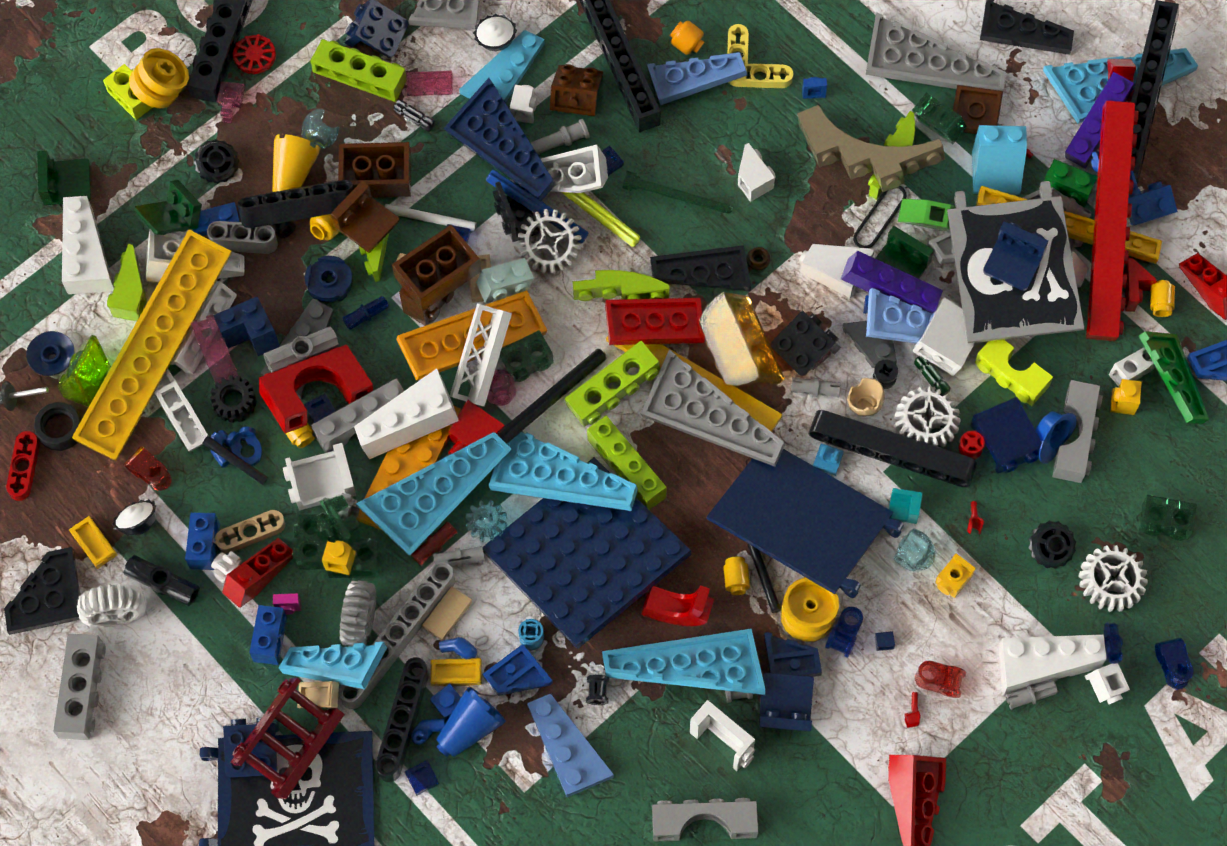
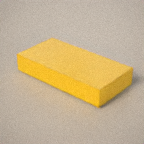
M90 516L69 529L96 569H99L118 556Z
M481 658L431 660V686H447L448 684L452 686L482 685Z

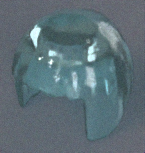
M315 109L305 117L301 134L302 138L311 141L310 146L315 148L317 144L321 148L320 150L335 143L338 138L339 126L335 128L326 126L325 123H322L325 110Z
M913 528L900 541L893 559L904 569L920 572L928 569L934 563L936 551L931 539L925 533Z

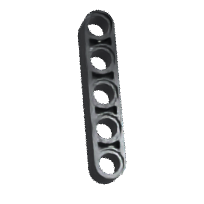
M339 180L242 198L238 202L241 223L246 228H255L331 214L354 190L353 183L349 180Z
M419 657L410 658L404 665L376 760L378 775L385 782L396 781L401 774L411 734L427 685L428 669L425 661ZM414 668H421L423 670L418 676L410 674ZM413 691L416 693L415 697L411 700L403 698L406 692ZM401 715L409 717L408 721L404 724L396 722L397 718ZM394 739L402 741L398 748L389 747L390 742ZM392 763L395 765L393 771L389 773L382 771L385 764Z

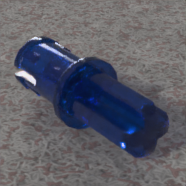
M381 296L365 306L361 304L360 308L342 317L350 331L367 320L371 321V317L387 309L389 304L386 298Z
M1107 622L1103 630L1106 658L1110 663L1116 664L1123 659L1121 649L1123 639L1119 635L1118 625Z

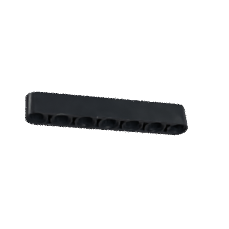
M825 410L816 411L808 433L815 440L959 487L970 486L977 466V462L968 456Z

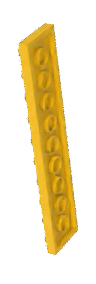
M191 230L187 231L73 434V440L117 461L172 359L231 256V250Z

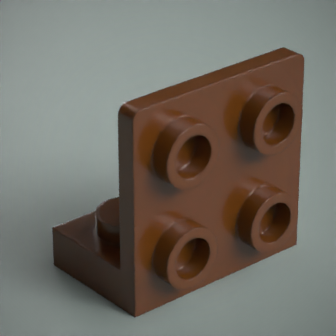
M570 64L559 65L551 85L550 110L595 116L598 90L603 77V71L592 67L578 68Z
M363 181L331 213L334 228L368 253L400 221L398 216L372 198L370 187Z

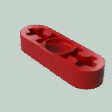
M31 431L21 432L15 440L6 490L10 497L16 501L25 500L31 493L40 448L37 436ZM28 439H30L33 444H28V454H25L26 448L23 443H27ZM23 460L29 461L30 465L27 470H17L19 462ZM17 477L21 478L20 482L22 487L24 488L19 489L18 493H16L13 489L18 488L19 486V479Z

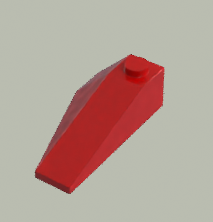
M889 755L888 781L903 846H931L934 830L931 827L934 815L939 814L940 806L937 805L939 792H944L946 784V758L920 755Z

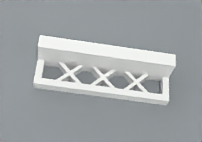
M216 281L170 364L177 365L187 374L195 372L218 330L213 315L229 309L237 296L236 293L221 281Z
M477 303L450 397L463 401L470 400L473 404L485 406L512 313ZM483 310L493 313L490 324L484 327L480 321ZM482 334L485 340L484 345L476 350L473 344L474 338ZM475 357L478 363L477 369L469 374L466 368L467 361ZM467 380L471 386L468 397L458 394L460 385Z

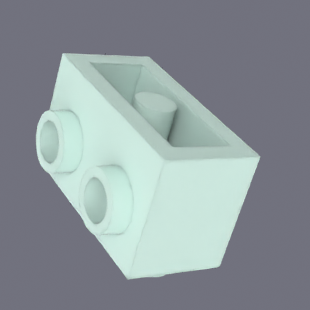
M523 258L482 269L476 284L484 302L488 303L526 290L528 291L534 277L526 259Z

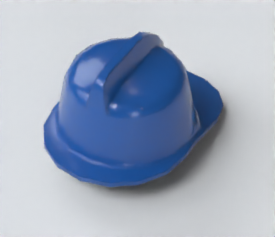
M1049 412L1037 425L1035 435L1041 444L1039 459L1043 464L1049 463L1056 456L1059 447L1073 433L1077 422L1076 416L1073 413L1062 415L1057 412Z

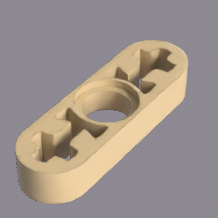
M277 510L264 512L221 529L215 536V543L223 553L237 551L281 533L285 528L284 517ZM271 518H275L277 526L272 527L270 524ZM260 522H262L264 526V532H262V529L259 525ZM248 526L257 528V533L253 537H246L243 534ZM235 532H239V535L242 539L241 541L238 540ZM226 536L231 539V544L227 546L223 543Z

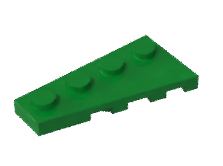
M1149 331L1140 334L1139 338L1186 423L1203 424L1208 421V414L1177 334Z

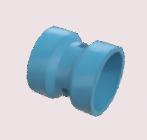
M526 619L520 624L518 629L520 644H523L527 650L540 648L544 642V631L541 623L536 619Z

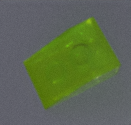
M91 335L80 346L78 352L72 355L69 363L70 367L66 374L61 376L58 388L64 398L88 407L111 367L95 335Z

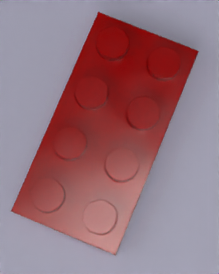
M700 298L606 300L605 302L609 345H636L640 341L644 344L705 342Z

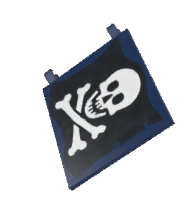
M372 731L332 732L287 799H278L271 793L274 788L273 782L265 776L227 777L225 774L224 738H218V748H200L199 755L202 761L218 760V839L201 838L199 846H375ZM296 734L276 735V739L294 753L299 752L304 745L302 743L303 740ZM277 753V772L284 774L289 767L288 761Z

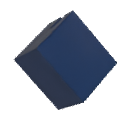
M893 631L875 633L876 651L893 650L895 648Z

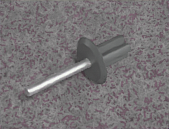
M5 381L0 391V404H4L7 410L12 411L16 407L17 397L48 393L49 388L44 387L16 392L14 386L9 381Z

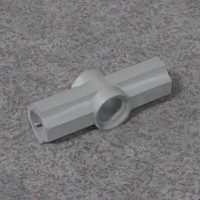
M330 326L308 336H299L291 343L264 353V358L268 369L271 372H275L290 364H296L339 346L334 330ZM303 346L308 352L299 354L295 348Z

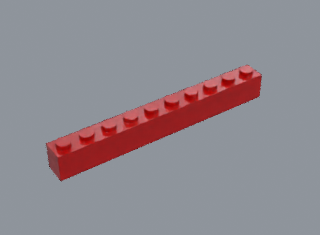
M1106 101L1102 107L1086 339L1116 341L1119 335L1123 334L1124 322L1120 321V312H1123L1125 309V297H1122V288H1125L1127 283V274L1123 273L1124 264L1127 265L1129 256V251L1125 250V241H1129L1130 227L1126 226L1127 218L1131 217L1132 204L1128 203L1129 194L1132 195L1134 184L1133 180H1130V171H1134L1135 157H1131L1132 148L1136 147L1137 134H1133V126L1137 125L1138 111H1135V103Z

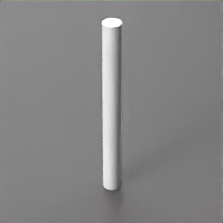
M385 204V208L397 216L445 226L452 225L455 228L474 232L476 230L477 222Z

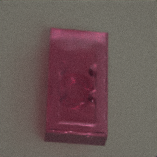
M452 71L406 72L407 96L453 94Z

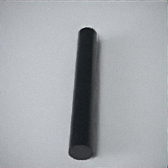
M207 436L202 442L206 447L260 484L264 485L268 477L211 437Z
M748 544L771 612L777 613L781 611V607L761 552Z

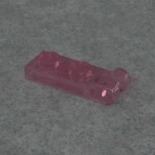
M213 314L206 316V319L197 322V320L191 322V327L214 382L221 384V378L225 377L227 381L230 375L236 378L238 376ZM211 328L213 335L204 338L202 331Z

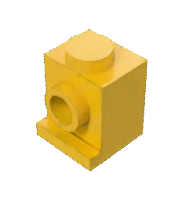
M1122 379L1119 387L1112 389L1110 412L1135 415L1140 405L1141 381Z
M327 541L322 557L325 570L350 575L356 551L346 542L335 541L333 543Z
M956 553L939 573L935 583L945 595L950 594L955 598L973 577L976 568ZM952 572V573L955 574L958 578H953V577L950 575V573Z

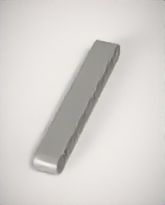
M440 562L431 568L372 644L384 642L387 646L386 651L389 654L386 658L380 660L367 687L360 689L340 685L339 696L346 708L356 709L362 705L421 629L423 623L451 586H454V572L448 563ZM446 573L449 575L446 580L437 579L439 574ZM427 592L434 594L433 598L429 600L422 599V596ZM410 612L419 613L416 619L407 618ZM397 631L404 633L400 639H393L391 637ZM354 690L358 692L353 699L345 698L348 691Z

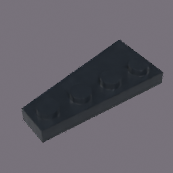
M986 0L980 40L1070 55L1074 30L1048 20L1043 22L1036 19L1035 15L1027 12L1026 14L1013 10L1014 7L1005 4L1002 6L994 3V0Z
M744 245L650 257L653 278L664 283L751 291Z

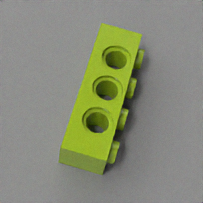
M322 39L310 60L313 73L393 102L397 101L407 82L405 68L401 65L388 63L374 55L363 54L358 49L341 46L338 42Z
M640 341L565 397L566 406L583 427L588 424L592 425L601 418V414L606 410L616 408L620 404V400L627 394L628 396L633 395L643 382L653 380L660 370L659 361L646 345ZM635 367L639 369V372L635 375L627 373L630 368ZM612 382L620 383L617 389L608 388V385ZM598 396L601 400L597 404H591L589 402L590 398Z
M607 415L587 428L588 442L617 476L636 484L638 489L636 498L650 510L666 499L667 487Z

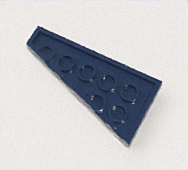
M488 78L444 127V130L541 202L554 188L556 183L495 85Z

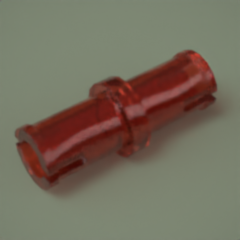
M446 522L435 534L429 535L426 538L427 541L412 553L411 557L417 564L422 566L433 554L443 550L442 546L458 532L449 522Z

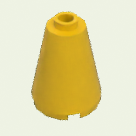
M280 134L276 135L274 139L272 192L302 187L320 153L321 148L319 145L316 144L314 148L310 146V140L285 134L283 139L280 138Z

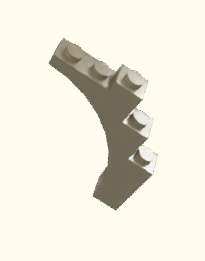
M819 105L797 113L800 128L819 168L833 164L841 159L851 180L863 177L873 171L882 192L905 184L904 175L915 173L922 168L936 165L940 161L945 160L944 148L940 139L905 147L881 146L866 143L841 131L825 116Z

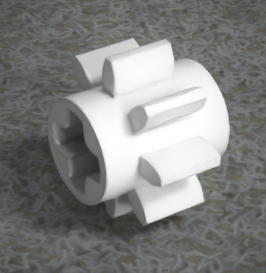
M232 551L228 555L222 552L212 562L211 567L215 569L212 573L215 578L224 583L227 574L237 568L242 561Z

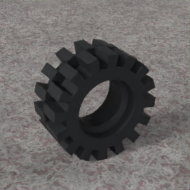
M230 375L229 380L226 381L225 377L221 378V384L218 382L214 384L216 389L212 388L210 400L218 417L221 416L224 421L229 419L230 423H234V419L241 422V417L243 416L246 419L250 417L248 412H254L253 406H256V396L248 380H242L241 376H237L234 379L233 375ZM231 392L242 394V401L236 406L226 405L224 399Z

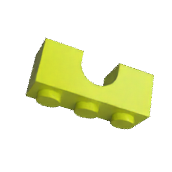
M1004 339L988 341L977 354L975 360L977 367L983 373H989L994 377L1001 387L1010 389L1021 402L1033 406L1050 387L1053 376L1036 363H1033L1024 371L1013 369L1008 361L1011 359L1015 347Z

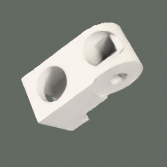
M1144 347L1115 363L1109 376L1119 387L1122 379L1136 381L1143 375L1151 372L1155 365Z

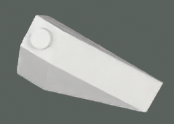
M598 145L541 158L556 183L551 190L554 192L583 193L603 188L608 179L606 157Z
M151 229L149 230L145 281L159 283L183 240L181 233L173 232L165 235H156ZM232 252L218 278L244 276V256Z

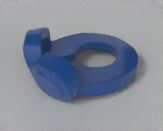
M242 427L239 433L233 431L228 435L226 445L231 447L235 455L251 466L256 465L261 460L262 448L259 440L256 438V430L254 428ZM242 440L246 441L248 446H252L255 449L253 456L246 458L241 455Z

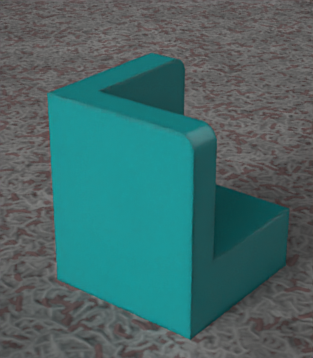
M893 488L889 504V510L893 511V515L890 519L917 524L922 493Z

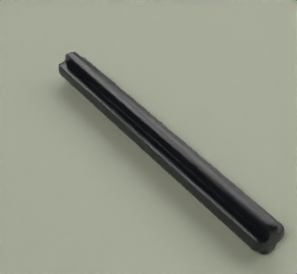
M596 349L503 427L497 435L506 444L602 364L606 360L605 352L601 349Z

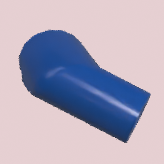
M219 430L211 435V438L222 446L228 437L224 430ZM211 450V454L222 468L230 464V462Z
M463 637L439 642V649L442 653L454 651L464 659H472L477 655V649Z
M445 718L422 720L411 734L412 741L418 745L426 742L433 732H439L446 724Z

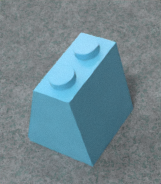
M979 125L972 150L973 194H978L980 187L985 186L1011 195H1020L1027 151L1026 126Z

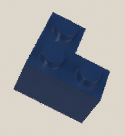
M258 296L213 315L228 349L250 340L257 355L261 356L280 347L275 331Z

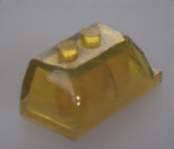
M722 292L716 296L705 308L699 324L706 338V345L715 359V366L721 373L724 382L727 385L749 386L761 382L770 384L783 382L785 378L749 296Z

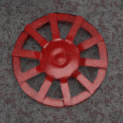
M260 34L244 36L235 45L233 59L241 71L248 74H259L267 71L274 64L276 50L271 40ZM255 40V44L252 45L250 41ZM259 41H263V42H264V43H262L260 46H258ZM247 43L249 47L247 48L243 44ZM266 45H269L271 47V49L263 50V48ZM265 53H272V56H271V58H269V57L265 56L264 54H265ZM246 56L240 62L237 59V57ZM263 60L268 61L264 66L261 63ZM246 61L249 63L248 68L243 66ZM258 64L259 68L252 69L253 65Z

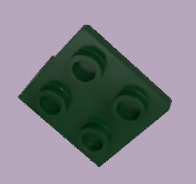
M47 150L37 151L38 193L44 206L63 204V197L87 196L88 200H91L90 161L88 158L54 161V159H50Z
M179 180L170 181L167 201L135 206L134 212L156 235H165L167 233L197 229L202 204Z
M893 226L888 233L886 245L875 259L919 279L930 265L934 250L896 226Z

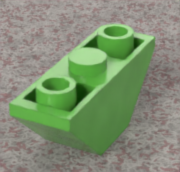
M902 198L898 222L949 232L947 209H955L956 207L951 204L930 200Z

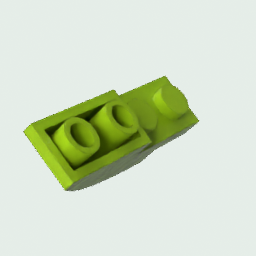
M909 111L905 118H900L895 128L897 129L894 135L889 134L884 146L905 147L913 145L915 117L912 111ZM873 174L868 182L870 186L869 196L877 200L882 190Z
M595 270V279L572 281L574 300L590 301L593 298L602 297L604 299H612L616 296H621V299L669 298L668 284L635 272Z

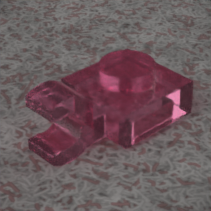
M221 81L217 103L218 106H222L220 113L223 116L222 123H232L234 107L241 108L245 92L244 84Z

